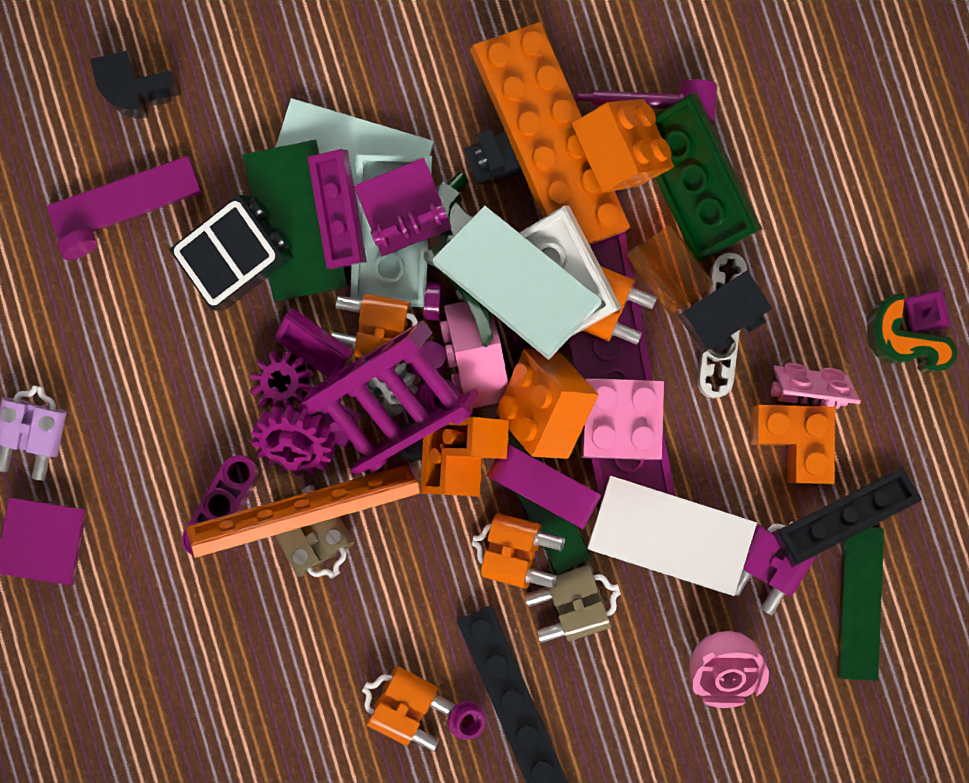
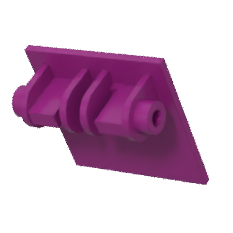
M425 158L354 186L371 228V236L375 245L378 246L382 257L452 229Z

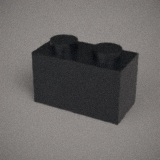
M747 270L683 311L678 317L702 354L711 348L717 354L735 342L731 335L744 328L748 334L767 322L763 315L773 308Z

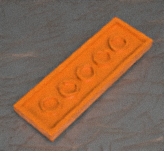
M541 22L473 44L470 52L542 217L548 216L562 206L569 205L589 245L627 231L630 225L615 191L602 193L572 123L582 116Z

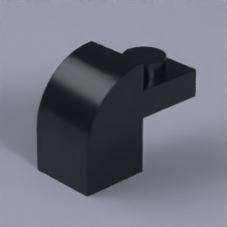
M128 51L90 59L98 90L113 108L125 116L147 118L148 114L145 103L150 102L151 105H162L172 101L173 96L181 95L178 80L171 71L139 78L136 62Z
M491 129L478 133V143L464 148L479 185L500 182L523 173L506 132L496 136L493 135Z

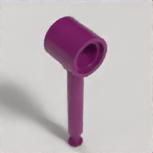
M698 79L686 80L680 83L679 94L596 90L593 91V94H579L578 90L575 93L574 100L577 104L578 101L593 102V106H602L607 102L645 99V102L651 108L667 109L688 95L697 93L711 123L714 124L716 121L717 83Z

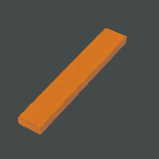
M403 465L186 527L194 557L196 558L420 493L419 486L408 465Z

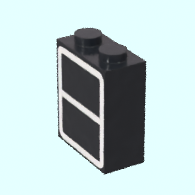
M238 194L169 249L211 311L227 310L294 258L288 249L291 246L288 238L280 229L272 227L266 218L269 216L268 210L256 197L252 199L250 196Z

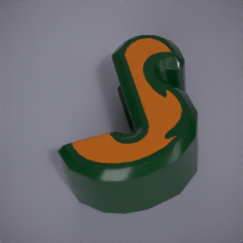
M904 293L892 294L884 298L873 308L867 324L868 344L876 357L889 364H902L919 358L920 364L917 366V369L922 373H935L946 370L956 361L958 355L957 347L950 337L900 330L905 299Z

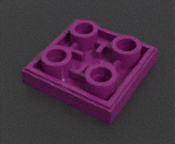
M8 498L0 543V574L74 585L87 509Z

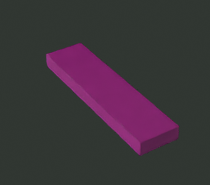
M189 156L55 202L46 207L59 241L61 237L73 230L87 228L94 232L201 194L202 190Z

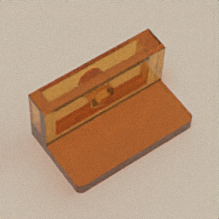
M672 225L666 226L648 241L636 246L626 254L670 316L713 286L711 278Z

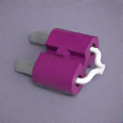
M757 524L735 595L739 596L751 575L766 581L773 589L761 609L773 615L785 594L791 597L794 595L816 557L814 556L792 568L773 535L775 533L773 532L774 530L781 529L785 525L773 524L766 528Z

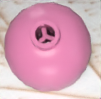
M724 631L707 636L697 644L690 658V681L693 691L696 695L702 696L703 702L709 706L729 708L743 705L746 703L744 697L751 695L753 692H755L757 697L763 692L769 681V670L764 656L757 644L742 633Z

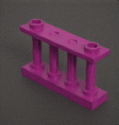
M423 320L313 387L298 405L300 409H307V416H311L319 410L324 414L328 412L362 454L350 470L354 476L367 469L370 472L378 470L388 461V457L450 422L454 425L460 424L473 413L471 406L479 396L476 388L457 397L423 353L425 351L423 344L432 333ZM402 360L407 364L411 362L444 406L429 414L395 371L397 368L396 364ZM374 377L378 381L383 380L415 420V423L401 430L367 387L369 385L368 381ZM347 393L350 397L355 396L388 438L374 446L341 405V397Z

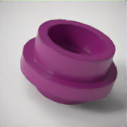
M472 701L460 702L450 711L447 725L455 737L463 740L474 739L484 729L485 715L478 704ZM469 714L468 721L460 724L461 720Z

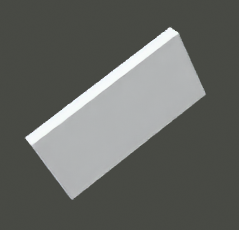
M609 476L587 549L735 596L757 522Z

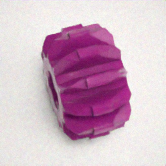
M290 351L284 352L281 362L276 352H269L271 365L268 366L261 359L256 362L257 366L264 370L262 375L250 373V379L260 382V385L250 389V393L252 395L265 393L258 402L261 408L268 406L272 401L271 410L273 406L281 409L282 403H284L285 410L287 405H292L295 411L292 400L295 399L300 404L304 397L299 395L301 391L309 393L312 390L313 386L304 384L303 380L313 377V372L311 370L299 372L306 361L299 357L291 364L292 353ZM280 373L291 380L290 385L285 384L288 389L284 392L277 387H273V381H278L275 377Z

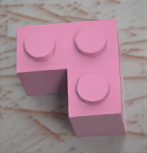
M466 302L445 305L447 321L440 322L444 344L452 343L451 345H446L445 348L449 367L458 368V373L451 374L453 383L459 389L460 396L476 388L479 396L471 406L472 409L499 403L507 388L508 380L493 313L491 312L490 314L493 340L488 347L484 348L476 323Z

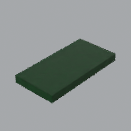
M690 94L655 115V124L661 137L670 147V158L674 164L672 169L655 177L695 262H702L761 231L763 228L698 94Z
M316 139L242 155L251 198H258L266 207L269 216L266 217L274 229H280L288 238L291 245L288 249L294 257L269 276L275 303L348 287L344 267L338 269L326 268L308 163L309 156L320 154Z

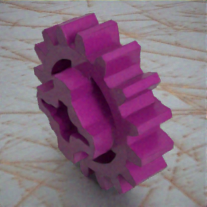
M287 405L285 411H282L277 406H273L270 413L263 411L260 419H257L251 434L254 436L251 445L259 447L256 453L258 457L267 456L269 458L268 466L280 465V472L282 473L292 470L296 476H300L301 470H305L309 475H314L316 468L323 471L327 462L331 461L335 450L334 443L336 437L329 435L330 425L319 424L321 416L316 415L312 418L307 416L306 408H302L300 412L294 411L292 405Z

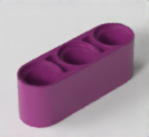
M509 444L507 446V459H495L486 475L490 479L583 530L601 498V495Z
M242 455L228 458L222 465L187 526L221 517L213 509V502L220 495L226 496L230 501L231 508L226 515L240 512L259 481L260 467L254 459ZM240 462L246 463L250 469L248 480L242 484L237 483L232 476L233 467ZM185 528L182 535V545L189 554L194 555Z

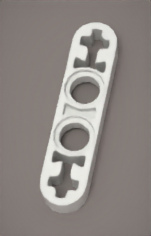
M725 253L714 261L710 271L708 295L716 291V285L720 287L725 285L726 276L724 272H719V267L726 265L727 261L732 262V268L738 270V274H734L730 281L747 271V265L741 256L735 253ZM740 330L731 335L735 342L730 345L726 354L718 355L711 349L703 354L700 352L697 385L704 396L712 399L720 398L728 394L732 389ZM707 358L716 362L728 361V367L724 365L719 367L718 376L720 379L725 380V384L719 386L716 392L712 391V385L705 381L706 377L713 375L715 364L707 365Z

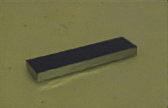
M903 467L777 530L773 535L793 568L919 503L922 498Z

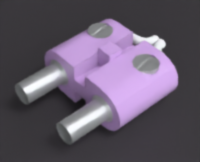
M33 385L30 391L18 392L14 398H1V472H8L12 450L23 449L28 453L36 454L32 479L44 481L49 458L58 456L67 411L56 408L54 400L44 394L43 387ZM37 392L39 397L48 402L50 406L35 405L33 402L20 400V398L33 396Z

